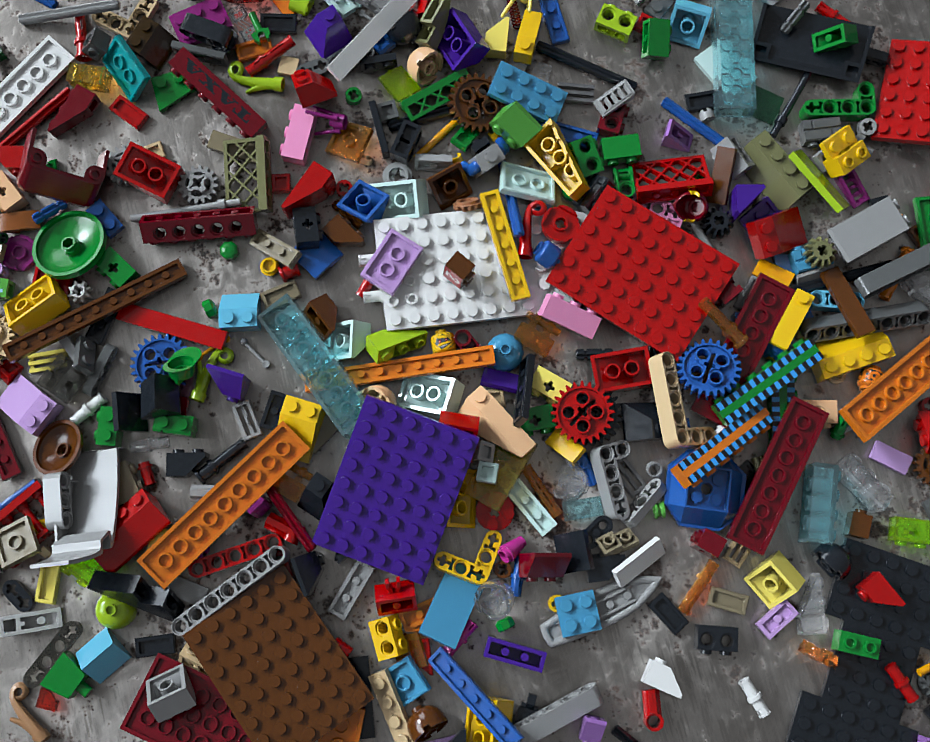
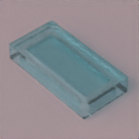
M600 496L561 502L564 521L603 516Z

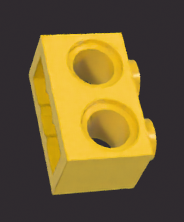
M398 613L368 622L378 661L408 653L407 641L403 635L402 623Z

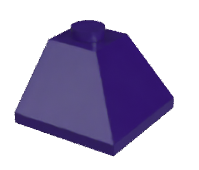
M333 4L319 12L304 31L320 57L325 59L353 40L342 17Z
M207 363V370L222 395L227 397L226 400L235 404L238 401L243 402L251 380L244 374Z

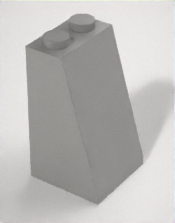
M888 196L827 230L828 238L831 243H834V247L846 267L909 231L908 225H910V221L905 214L902 216L898 211L900 206L895 198L891 200Z

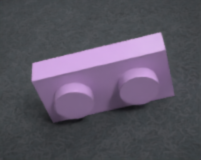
M786 599L768 611L755 625L770 640L799 613Z

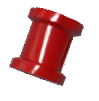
M297 263L292 270L286 266L282 268L277 267L284 283L294 276H301Z

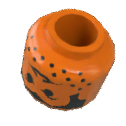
M870 365L861 369L856 381L861 392L883 374L879 366Z

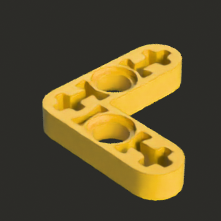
M496 530L488 531L483 538L474 563L442 551L436 554L433 564L436 569L474 585H483L490 575L502 542V536ZM495 535V540L498 542H494L491 549L484 548V545L488 547L490 544L488 537ZM487 552L491 555L489 563H484L481 560L482 553ZM444 556L446 557V562L451 563L452 560H455L451 570H449L450 565L444 563L443 566H440V561L437 558L441 559ZM458 563L466 566L464 574L457 573L455 567ZM470 567L473 568V570L471 571L473 573H478L479 571H481L484 579L481 578L479 581H477V576L473 574L470 575V578L467 577V574L470 571Z

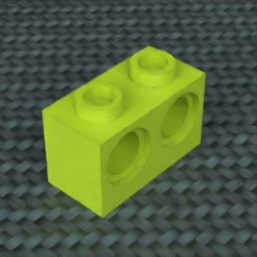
M604 3L595 21L594 30L627 43L638 17L630 11H623L613 4ZM604 17H610L611 20H606ZM625 23L628 27H623L621 24Z

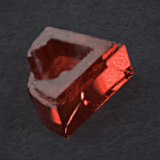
M44 687L40 688L35 707L53 712L57 711L58 703L52 691Z

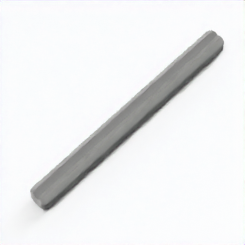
M104 0L25 13L18 16V21L22 25L115 11L121 9V3L119 0Z

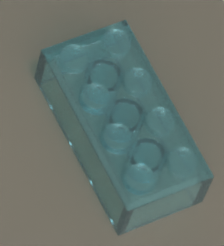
M819 462L806 465L803 476L798 543L817 546L833 545V542L836 540L834 522L838 518L836 502H838L840 496L839 490H837L838 482L841 479L839 465Z

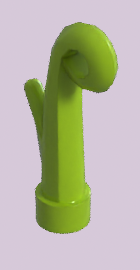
M233 61L228 66V74L233 81L251 87L245 91L246 94L262 90L284 92V77L242 76L244 66L241 62ZM235 67H239L238 72L235 74Z
M224 347L223 351L215 350L204 368L201 361L197 362V380L190 394V399L204 403L211 379L206 365L207 363L216 365L217 360L222 364L231 363L234 359V352L230 348ZM226 353L228 354V357L226 359L221 358V355Z

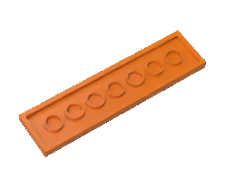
M930 335L838 411L863 443L870 440L930 388Z

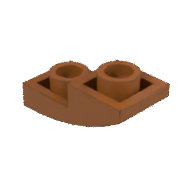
M39 210L0 214V232L40 231V224H36L32 219V214L37 211L39 212Z

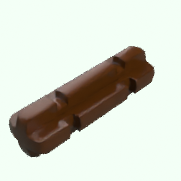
M336 199L332 204V208L337 212L339 211L342 217L345 216L356 229L361 228L364 221L338 208L336 204L340 200Z

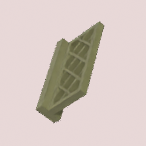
M256 135L254 138L223 141L226 200L240 198L238 195L245 188L251 194L245 201L241 199L242 205L240 207H249L247 204L255 197L258 199V208H255L256 213H273L270 139L265 135ZM249 143H255V150L250 155L245 148ZM229 145H237L240 148L234 156L229 153ZM242 152H245L249 157L241 164L236 159ZM251 160H254L256 162V169L251 173L245 167ZM235 161L241 167L235 174H232L230 166ZM243 170L250 175L244 183L237 178ZM252 178L257 181V187L253 192L247 187ZM236 180L241 186L234 193L231 190V184Z

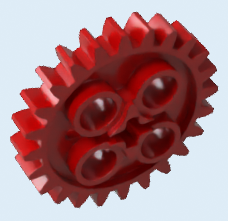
M581 381L578 387L573 382V388L566 385V392L559 391L561 398L555 396L558 404H552L556 411H552L551 415L556 416L552 420L553 423H558L555 429H562L561 437L567 434V441L574 438V444H576L580 439L584 445L586 439L591 444L594 437L599 441L600 433L606 436L604 429H611L608 422H614V419L609 417V415L615 414V411L609 410L614 404L607 403L610 395L603 396L605 389L599 392L598 384L592 388L591 382L584 386V382ZM579 395H586L588 401L585 404L578 403L577 398ZM592 400H595L596 402L586 410L587 416L585 417L582 415L576 421V423L573 426H571L570 423L579 416V410H585L587 406L590 404V402ZM568 408L574 410V415L571 418H566L563 415L564 411ZM594 408H600L602 415L597 418L593 417L591 411ZM580 422L588 423L589 427L586 431L578 430L577 427Z

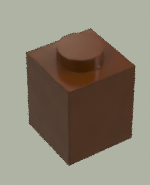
M861 509L848 512L843 535L861 540L868 539L873 516L867 515V511Z

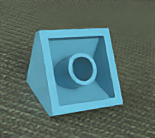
M106 627L75 653L81 670L99 684L104 682L132 657L112 631Z

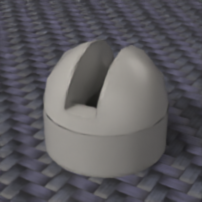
M707 107L705 112L703 109L700 111L699 118L703 123L714 120L715 115L713 110Z
M650 461L647 464L646 472L651 477H658L662 474L663 468L659 462ZM652 465L654 466V469L656 471L654 473L651 468Z

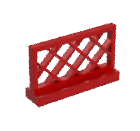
M704 155L637 162L630 165L633 168L636 201L639 204L676 200L679 195L688 191H697L704 194L705 197L712 196L714 182L713 178H710ZM692 162H701V166L699 168L691 164ZM675 164H679L683 167L680 170H678L672 166ZM661 166L665 169L662 172H659L654 168ZM641 168H642V169H644V170H646V171H645L644 174L642 175V174L636 172L635 169H641ZM686 169H689L694 173L691 176H689L686 173H684V171ZM670 171L676 175L670 178L665 174ZM649 173H652L657 177L654 180H651L646 176ZM698 174L705 177L703 179H695ZM679 176L682 177V178H684V179H686V181H676V180H677V178H678ZM660 179H663V180L667 181L668 183H660V184H659V183H657V182H658ZM642 181H644V182L650 184V185L639 186V184H640Z

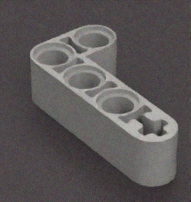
M625 440L599 445L590 451V460L604 512L611 520H625L630 514V508L617 464L618 459L625 458L630 454V445Z

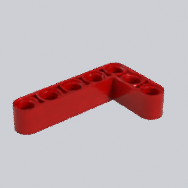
M269 534L199 558L188 567V572L194 578H203L253 561L271 548L270 540L274 537L279 541L278 546L286 545L280 535ZM254 544H258L260 547V551L256 555H253L251 552V547ZM280 549L276 552V557H283V552ZM236 550L241 553V558L237 562L232 558ZM217 557H220L222 560V565L219 568L214 566V560ZM289 559L288 562H286L284 565L296 581L294 570ZM199 563L203 566L201 574L195 572V567Z

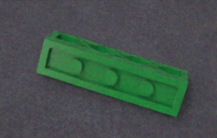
M464 68L448 75L401 101L399 104L402 111L405 110L408 118L413 122L451 101L448 97L441 95L442 89L455 87L451 84L458 81L461 77L466 78L468 71ZM431 95L437 97L436 104L433 106L425 104L426 98ZM415 104L420 105V113L413 116L409 107Z

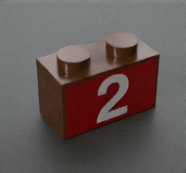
M457 251L445 264L443 276L461 289L463 286L467 287L474 279L476 265Z

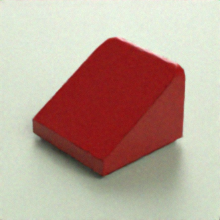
M5 359L3 360V365L0 364V379L9 385L24 370V367L18 362L11 364L9 360Z

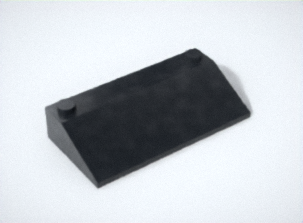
M768 3L763 4L749 59L859 83L876 26H868L804 12V15L792 27L790 33L785 34L780 28L784 22H787L788 17L794 10ZM841 23L856 25L858 44L843 49L814 53L812 34Z

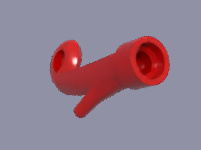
M541 200L531 202L524 212L522 224L525 234L519 238V259L530 260L533 258L532 215L542 216L547 211V205ZM536 207H541L539 211L534 210Z

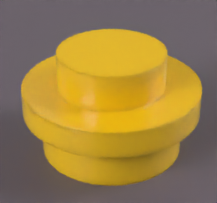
M271 257L262 260L260 269L264 275L273 276L278 272V261Z

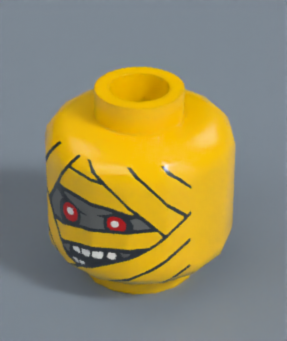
M446 329L435 331V335L430 339L433 354L457 349L454 334L446 332Z

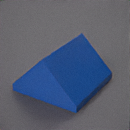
M359 179L336 205L338 208L366 223H373V220L382 219L390 196Z

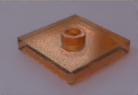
M348 121L346 130H341V134L333 133L325 152L359 164L374 131L372 128Z

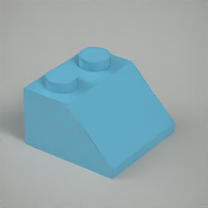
M676 0L670 18V25L672 26L670 41L699 49L711 16L712 7L688 0Z
M259 293L222 295L218 309L220 330L227 332L261 331V297Z

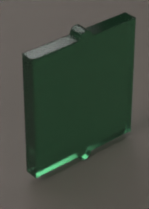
M755 85L751 95L747 97V103L742 112L772 126L777 114L780 113L779 109L785 98Z

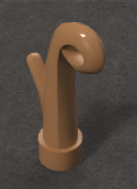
M17 682L9 692V699L18 718L11 717L10 721L26 730L32 736L34 742H46L52 735L38 723L20 702L28 696V685L24 682ZM19 688L22 689V694L20 696L17 695Z

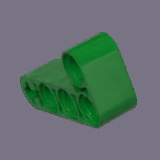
M864 81L855 89L852 99L807 100L799 110V118L803 121L839 116L840 122H859L869 118L876 110L875 88L872 83ZM824 108L829 109L831 113L826 112ZM843 108H846L849 113H846Z

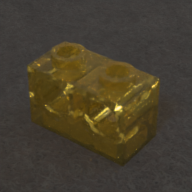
M70 62L66 80L73 88L78 84L89 91L109 93L112 75L106 67Z

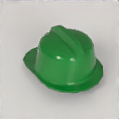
M197 347L182 348L176 351L163 365V370L168 372L170 378L177 385H180L183 381L194 376L195 364L201 358L202 352Z

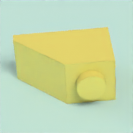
M505 17L486 32L484 40L490 47V50L484 57L506 59L510 17Z

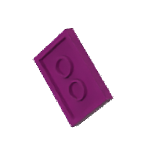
M205 0L168 16L179 41L191 45H197L202 42L187 37L179 31L186 13H192L234 29L221 0Z

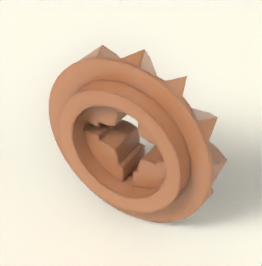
M465 197L453 203V210L463 212L477 210L482 207L481 200L478 197Z

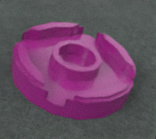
M23 234L9 237L6 243L7 248L3 264L16 272H25L35 265L32 256L34 240Z

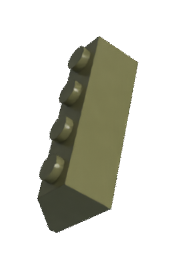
M766 130L744 147V150L755 163V166L748 170L745 175L753 184H764L766 186L762 194L768 196L778 210L784 211L789 209L814 187Z

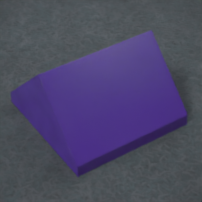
M736 184L728 197L729 216L733 217L731 223H734L757 200L766 188L764 184Z

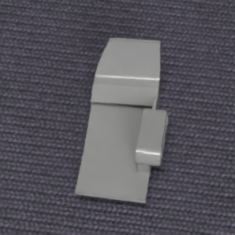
M119 448L81 453L78 460L71 467V480L69 474L65 471L44 475L42 483L45 526L49 531H54L55 542L52 545L50 558L36 564H31L30 569L83 562L103 554V549L113 547L119 503Z

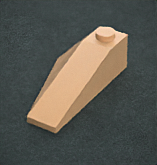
M479 386L466 398L458 412L460 414L480 417L477 436L484 438L489 443L492 442L500 446L502 449L523 458L536 446V443L521 427L513 426V418L482 386Z

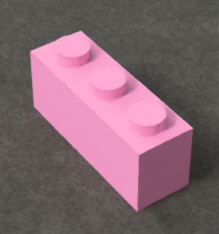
M295 103L294 108L290 110L289 127L286 126L284 131L285 142L281 144L279 154L284 162L301 166L306 165L318 117L306 114L305 111L318 112L317 108L309 106L302 108V105Z
M554 292L553 295L546 294L537 315L579 335L593 339L602 319L597 316V313L588 308L586 311L581 309V304L570 300L569 303L564 301V296Z

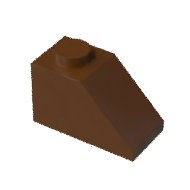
M325 293L309 301L303 312L326 341L335 331L337 306Z

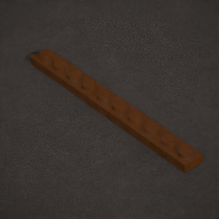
M178 258L2 345V348L9 362L13 364L188 277Z

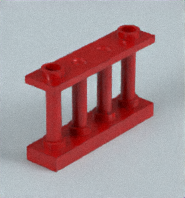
M37 480L0 511V528L3 525L7 526L13 523V517L17 513H23L24 516L31 517L33 526L39 533L37 535L39 544L54 533V531H49L29 509V504L34 499L38 500L44 507L43 481ZM19 563V564H17V565H15V566H13V567H11V568L14 569V568H16L17 566H19L21 563Z

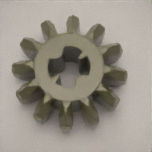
M818 236L816 239H810L808 241L809 244L804 246L806 251L803 252L802 256L807 257L805 263L811 262V268L817 266L818 270L824 267L828 268L831 262L835 261L836 257L834 255L837 253V250L832 249L834 243L829 244L828 238L822 240L821 236Z

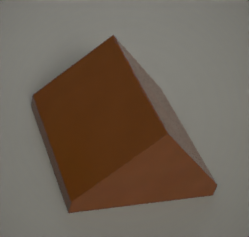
M459 161L426 179L427 188L441 211L453 205L456 200L465 198L473 193Z

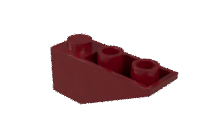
M76 84L69 92L65 103L60 106L56 117L50 121L47 131L57 138L90 118L101 100L95 93Z

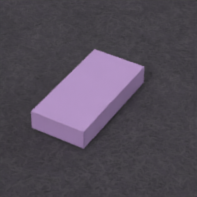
M879 440L875 441L868 457L901 475H906L913 460V457Z

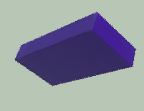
M484 367L480 385L516 394L519 375Z

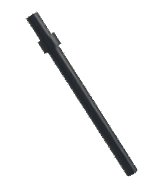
M805 71L781 115H778L774 121L775 125L770 132L772 138H776L781 128L786 125L787 117L812 75L811 72Z

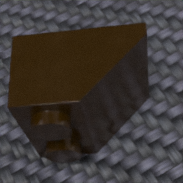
M143 15L126 42L140 61L161 71L173 53L171 48L172 40L178 42L179 40L160 24Z

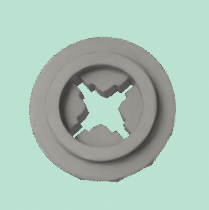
M400 162L391 163L383 171V182L395 181L393 176H396L398 171L400 177H403L399 181L411 180L412 172L405 164Z

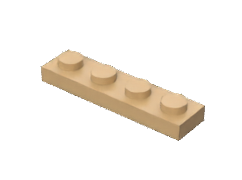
M388 668L369 675L368 679L394 741L413 742L407 728L409 718Z

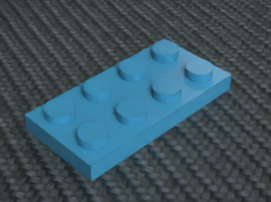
M502 60L487 92V96L506 105L518 101L533 118L543 123H546L550 118L556 123L568 92Z

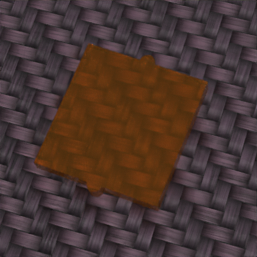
M419 631L410 634L403 633L407 641L408 653L395 657L396 662L410 654L419 668L429 665L421 636L418 633Z

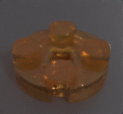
M803 639V642L800 643L797 649L802 654H809L810 658L826 666L836 669L839 657L834 655L833 652L822 648L820 651V648Z

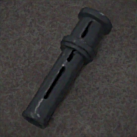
M241 437L213 460L208 459L204 466L194 470L193 473L204 485L206 480L214 474H219L220 468L246 448H249V446Z

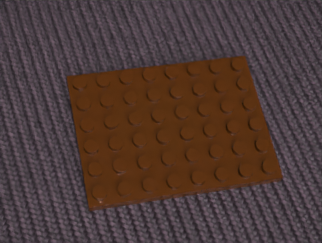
M284 564L182 635L251 742H316L375 698L307 597L303 596L301 588Z

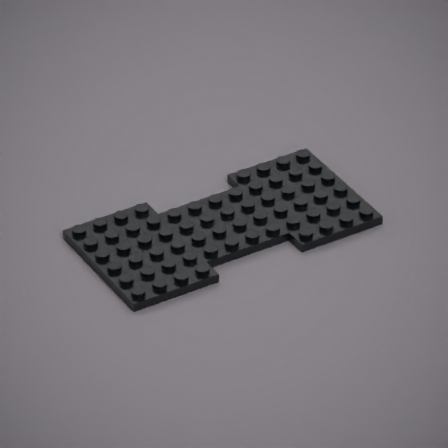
M845 538L843 545L851 552L849 556L852 560V568L847 577L841 582L836 581L838 579L836 576L833 577L823 613L842 620L839 630L881 639L879 658L876 660L833 650L820 696L800 690L785 742H916L919 731L899 725L906 699L900 690L895 688L894 681L885 671L884 667L891 662H896L904 676L910 679L909 683L911 684L920 648L930 650V566L850 538ZM872 572H880L906 605L892 606L865 602L857 594L858 590L855 586Z

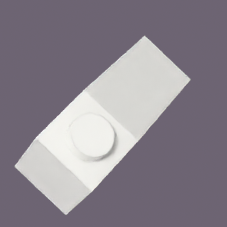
M61 607L0 617V638L63 627Z

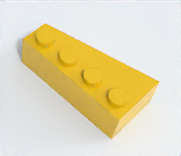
M550 118L542 126V130L530 139L524 147L563 191L577 202L590 187L558 124Z

